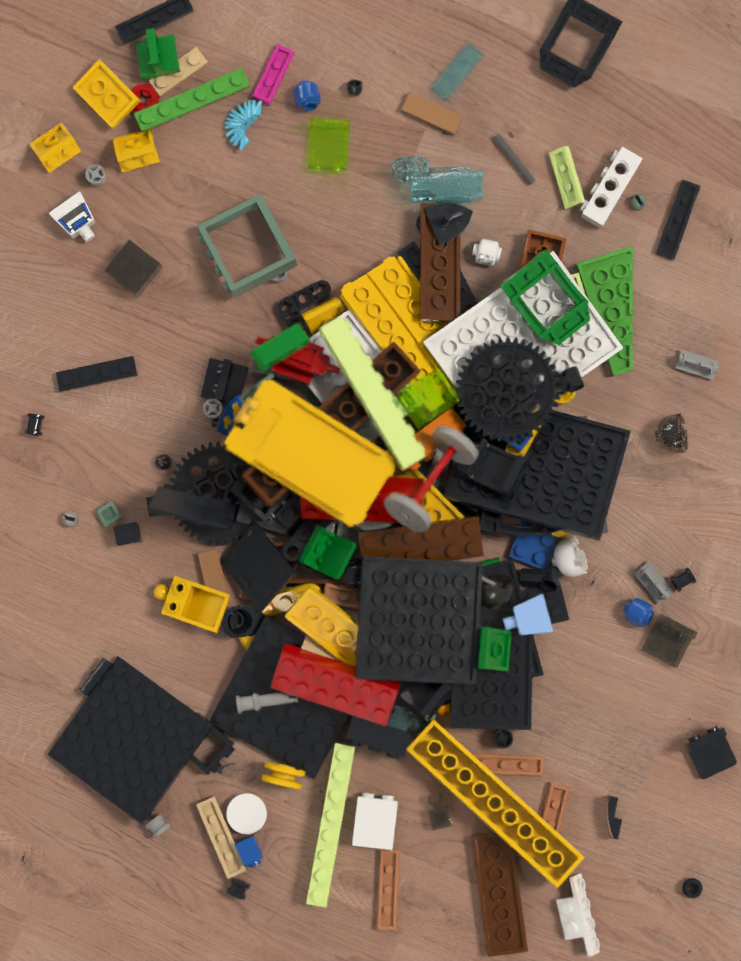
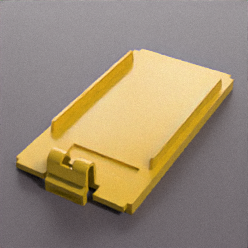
M394 256L392 258L388 257L382 261L381 265L359 279L342 286L339 297L381 351L394 341L421 370L420 374L409 383V386L423 402L420 405L421 409L429 414L440 406L453 403L456 400V396L460 394L455 391L453 384L423 344L425 340L450 322L420 321V282L401 256L397 259Z
M271 379L263 381L254 398H247L234 419L236 423L240 421L244 423V428L241 430L234 426L224 442L227 445L226 449L349 527H352L353 524L358 525L359 522L362 523L367 515V509L387 477H391L396 469L394 467L396 463L393 461L395 457ZM249 407L254 409V411H251L249 409L248 413L246 414V411Z

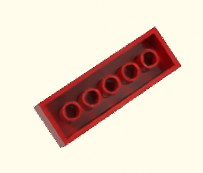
M387 477L367 509V515L363 521L398 522L387 511L384 501L391 493H398L413 499L424 483V478ZM300 496L302 518L338 520ZM424 497L419 503L423 509L425 507Z
M285 643L270 688L386 726L398 693L400 681L355 679V666Z

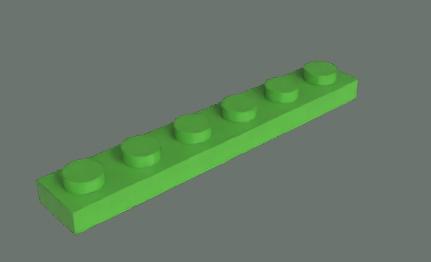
M240 68L134 113V117L143 133L250 88V84L243 69Z

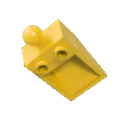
M174 576L170 590L164 584L157 585L154 589V596L158 600L166 599L162 614L215 633L219 630L231 596L178 576Z

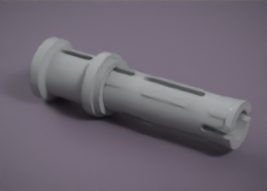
M285 692L265 695L253 693L252 696L246 697L238 695L236 696L238 714L246 710L254 709L259 711L260 707L297 703L298 697H290L294 695Z

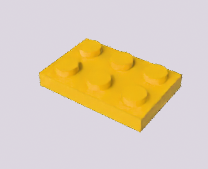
M100 59L72 87L113 129L141 101Z

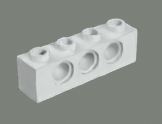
M623 146L620 151L615 150L610 159L613 162L610 168L605 167L600 176L603 180L600 185L595 184L590 192L593 195L591 200H586L580 210L583 212L581 218L601 229L643 158ZM617 166L623 167L624 170H625V173H624V174H618V173H616L615 167H617ZM612 183L615 186V190L608 191L605 188V184ZM598 199L603 200L605 207H597L595 201Z

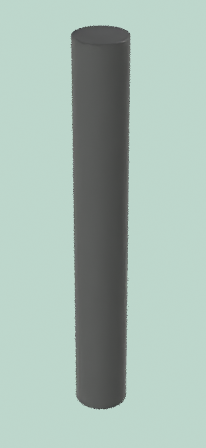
M500 134L496 135L493 139L529 185L532 184L536 179Z

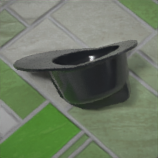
M252 604L234 606L224 613L221 627L223 632L231 638L254 636L267 615L259 612Z

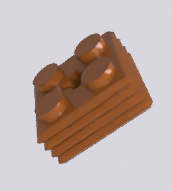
M528 230L519 269L536 257L537 252H541L542 249H548L550 253L554 251L560 261H562L566 238Z

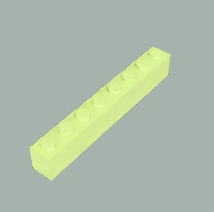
M342 316L320 327L319 333L392 456L395 457V461L401 471H404L425 457V449L413 437L415 433L412 427L404 422V414L400 407L396 408L392 402L394 400L392 393L389 389L385 390L383 387L381 375L379 372H374L372 368L373 362L368 354L364 355L361 350L363 346L358 337L354 338L352 335L350 323L347 319L343 320Z
M335 743L306 903L309 905L327 907L355 746Z

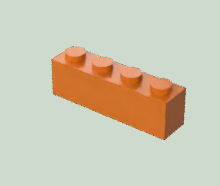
M450 408L413 435L416 442H420L425 449V457L421 461L401 471L395 459L393 460L403 475L408 471L413 473L421 467L420 462L423 460L428 462L435 456L434 452L439 449L433 443L431 435L438 426L450 427L463 434L462 431L467 425L453 408Z

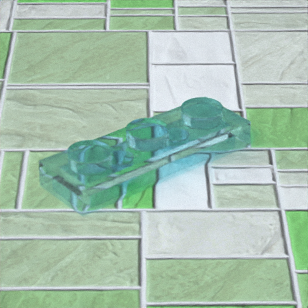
M468 43L431 89L447 101L484 55Z

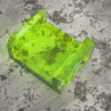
M310 118L309 169H312L314 172H323V169L331 170L333 173H343V170L347 171L350 120Z
M439 368L434 369L395 395L418 429L460 401L456 391L448 383L445 375Z

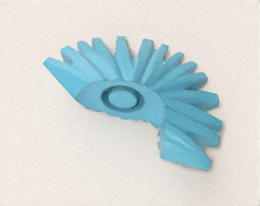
M255 100L252 101V105L250 101H248V105L244 102V109L237 105L240 114L232 109L231 112L233 114H228L231 118H226L229 122H225V125H228L225 126V129L230 130L226 133V136H233L230 140L231 144L233 143V146H236L240 143L241 151L250 142L245 135V130L260 117L262 101H259L257 106Z

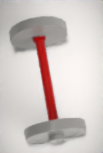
M438 426L432 433L433 443L444 455L413 499L398 493H391L384 501L385 508L394 519L412 530L425 532L431 525L429 514L419 503L449 460L452 459L464 465H471L478 457V450L475 445L463 434L450 427Z

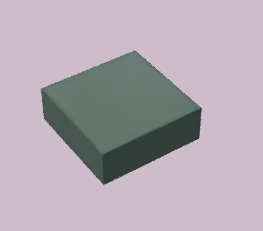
M113 500L95 510L105 528L123 518Z

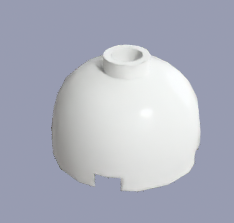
M570 536L560 541L554 549V558H552L553 566L558 567L562 574L569 577L586 574L587 571L585 570L588 569L583 549L580 550L577 547V544L580 543L575 536Z

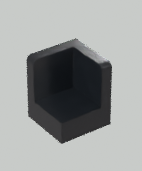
M138 522L113 527L118 546L142 542Z

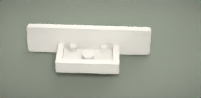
M579 873L569 878L573 896L560 898L556 902L565 940L583 937L587 955L590 957L600 952V942L595 933V921L591 916L590 901L585 891L586 884L582 874Z

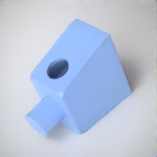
M543 594L513 607L514 616L503 618L505 629L517 628L519 635L549 633L553 631Z

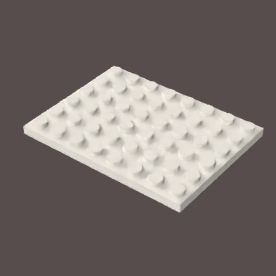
M552 251L550 254L554 260L560 265L580 293L588 300L558 256ZM550 274L546 275L521 295L523 301L545 328L574 306V303ZM502 288L489 295L423 342L455 389L461 387L456 383V380H462L458 373H464L461 365H468L465 361L466 358L472 360L470 353L478 354L476 348L479 347L483 350V343L491 346L492 339L497 344L500 337L503 342L506 341L507 337L510 338L511 342L517 337L519 343L525 339L526 346L533 342V349L539 346V354L545 351L547 353L545 358L550 357L552 359L549 365L555 364L556 368L552 371H558L559 375L563 370L576 366L581 377H583L623 349L590 301L588 302L590 321L563 343L556 345L541 339ZM501 355L496 356L494 363L501 364L504 357ZM529 359L522 362L523 368H529L532 365V361ZM515 365V367L521 374L522 379L520 381L524 380L528 383L531 389L534 390L528 381V375H524V373L522 374L519 368ZM481 367L477 372L478 376L486 375L487 368ZM495 369L493 371V376H496L497 378L500 377V371H496ZM509 371L505 379L513 380L516 373ZM537 375L534 378L533 383L541 384V382H543L544 377L541 375ZM502 382L506 390L505 392L510 393L511 396L514 398L511 388H509L505 385L504 382ZM491 384L489 391L496 392L499 389V384ZM521 387L517 391L518 396H525L527 394V388ZM483 389L482 391L488 397L489 403L487 405L491 404L500 413V410L495 405L497 398L492 399ZM476 395L473 398V403L480 404L483 396ZM504 399L501 402L502 408H508L511 405V400ZM518 401L516 403L517 407L515 409L519 408L520 410H522L524 408L523 404L525 402L520 403ZM531 404L529 406V411L534 412L535 410H537L539 408V404ZM488 411L485 413L484 418L485 420H492L495 414L493 411ZM516 415L512 421L517 424L523 417Z

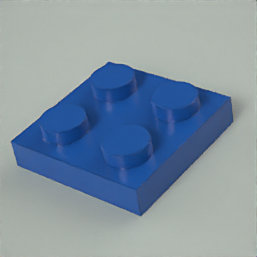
M523 520L521 522L523 526H532L531 522ZM552 534L546 536H516L508 557L544 570L549 564L559 537Z

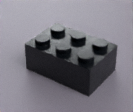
M353 715L346 738L350 739V744L360 747L362 743L368 745V750L377 753L383 750L388 752L387 756L399 760L400 756L404 757L411 733L388 725L383 726Z

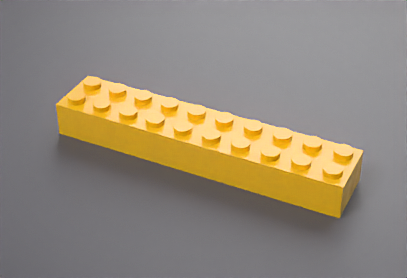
M434 719L406 749L414 759L555 888H558L585 858Z

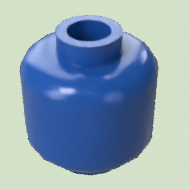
M304 80L294 88L293 93L299 108L304 111H312L318 107L321 102V95L316 83Z
M635 598L632 602L628 601L623 609L626 612V621L638 627L648 626L655 613L652 611V605L640 598Z

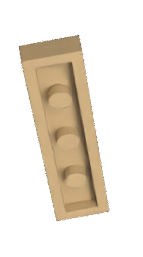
M214 796L196 804L227 878L229 879L247 871L216 797Z

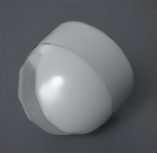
M73 511L65 512L62 516L63 524L67 527H74L78 523V515ZM65 516L75 518L74 522L65 520Z

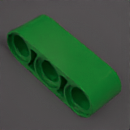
M295 324L252 350L250 356L262 372L308 345L311 340L301 325Z

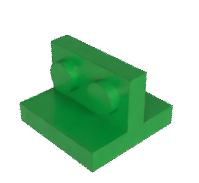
M154 28L147 29V38L136 43L142 80L181 72L174 34L158 37Z
M479 628L478 669L508 671L512 631Z

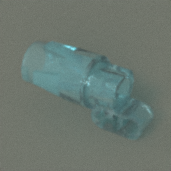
M398 157L392 163L393 179L401 183L411 182L412 201H431V204H468L471 201H483L482 169H470V167L430 168V163L425 157Z

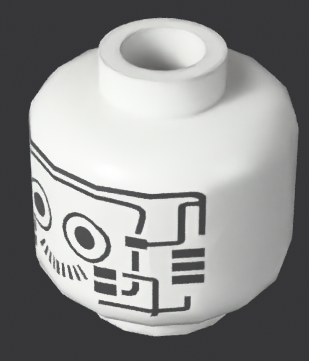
M481 239L479 244H474L472 255L476 256L475 260L477 263L493 266L495 262L499 263L502 248L499 247L497 241Z

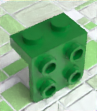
M317 525L299 561L338 580L343 574L356 544Z

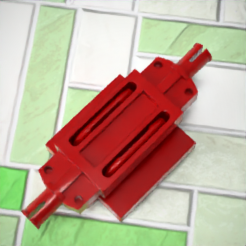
M257 336L255 344L262 345L268 339ZM310 342L299 351L275 364L272 372L310 386L314 375L323 377L327 371L339 375L341 369L339 366L330 363V356L323 354L324 347Z

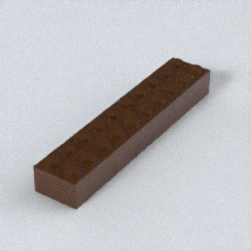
M394 341L372 360L374 372H379L383 379V387L385 390L389 389L393 397L411 383L421 372ZM349 382L318 408V410L353 432L357 431L370 419ZM254 466L242 475V479L268 508L290 490Z

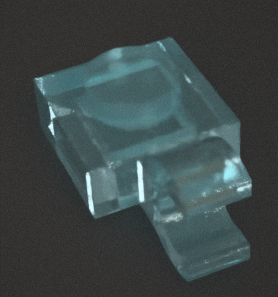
M396 705L387 722L388 726L403 731L410 727L414 731L422 733L425 725L422 724L423 719L414 717L413 711Z

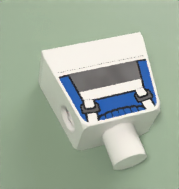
M80 191L49 212L51 217L73 239L81 235L85 242H89L95 237L90 227L96 222Z

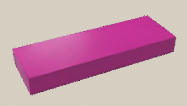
M276 44L252 98L271 105L295 51Z

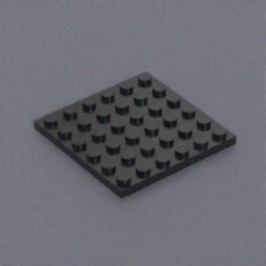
M362 556L355 679L476 684L483 563Z
M265 616L209 722L288 766L295 767L296 770L306 771L305 775L315 779L349 716L348 713L298 697L297 703L260 707L259 711L253 709L242 711V713L238 714L236 696L246 697L252 696L253 693L265 695L282 692L270 687L284 645L287 643L301 648L305 639L303 635Z
M117 656L112 663L113 666L102 678L103 682L99 683L47 755L141 825H144L214 725L124 659Z

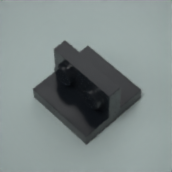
M210 358L200 396L207 399H217L224 403H227L230 398L238 393L241 396L248 367L234 364L231 360L227 359L221 361Z

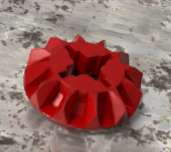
M139 84L131 89L140 100V93L145 98L149 97L146 101V107L140 102L132 109L133 112L136 113L159 103V95L151 85Z

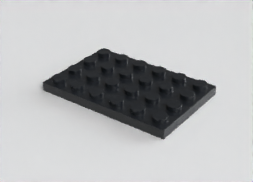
M480 608L479 628L506 630L503 618L514 616L512 608ZM517 628L507 630L512 631L508 671L477 668L476 684L451 683L455 690L451 694L450 728L531 730L533 634L519 635Z

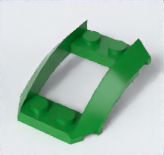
M546 249L537 253L536 257L508 279H504L500 287L541 339L560 345L590 321V312H588L589 301L575 287L560 265L554 260L550 251ZM550 274L574 303V306L545 328L523 301L521 295L546 275Z

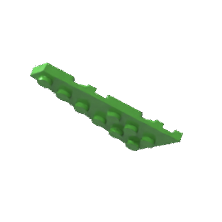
M633 246L576 264L588 300L591 304H600L599 315L623 347L622 350L608 359L613 377L633 370Z

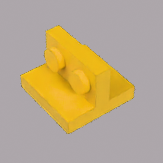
M62 122L29 143L48 173L81 152L74 138Z
M151 130L143 133L138 131L113 138L116 157L122 172L160 162Z
M335 297L301 315L313 336L319 332L320 327L338 318L346 311L341 300Z

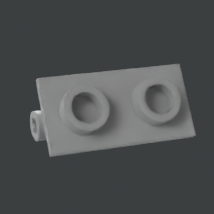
M681 349L675 368L713 380L718 370L719 361Z
M650 561L634 573L658 604L674 593L673 589Z

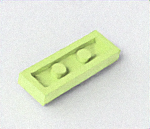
M564 146L550 152L549 156L565 209H570L584 203V196L569 146Z

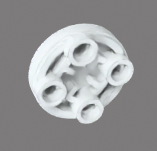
M249 793L240 794L229 803L226 813L227 820L236 832L252 834L264 825L267 818V809L264 802L258 796Z

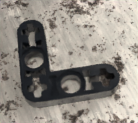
M317 281L280 301L278 309L287 328L291 327L293 320H299L302 323L303 330L307 331V336L309 338L312 337L300 312L329 297L331 286L327 281ZM319 285L327 286L326 294L319 292L316 294L317 299L314 300L310 290L313 289L316 292L319 290ZM301 294H308L311 298L310 302L302 304L299 301ZM284 303L292 304V314L297 313L298 315L292 316L287 320L286 317H289V314L286 310H282Z

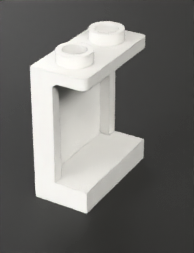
M362 793V796H358L353 846L393 849L398 800H394V796L382 795V798H374V794Z

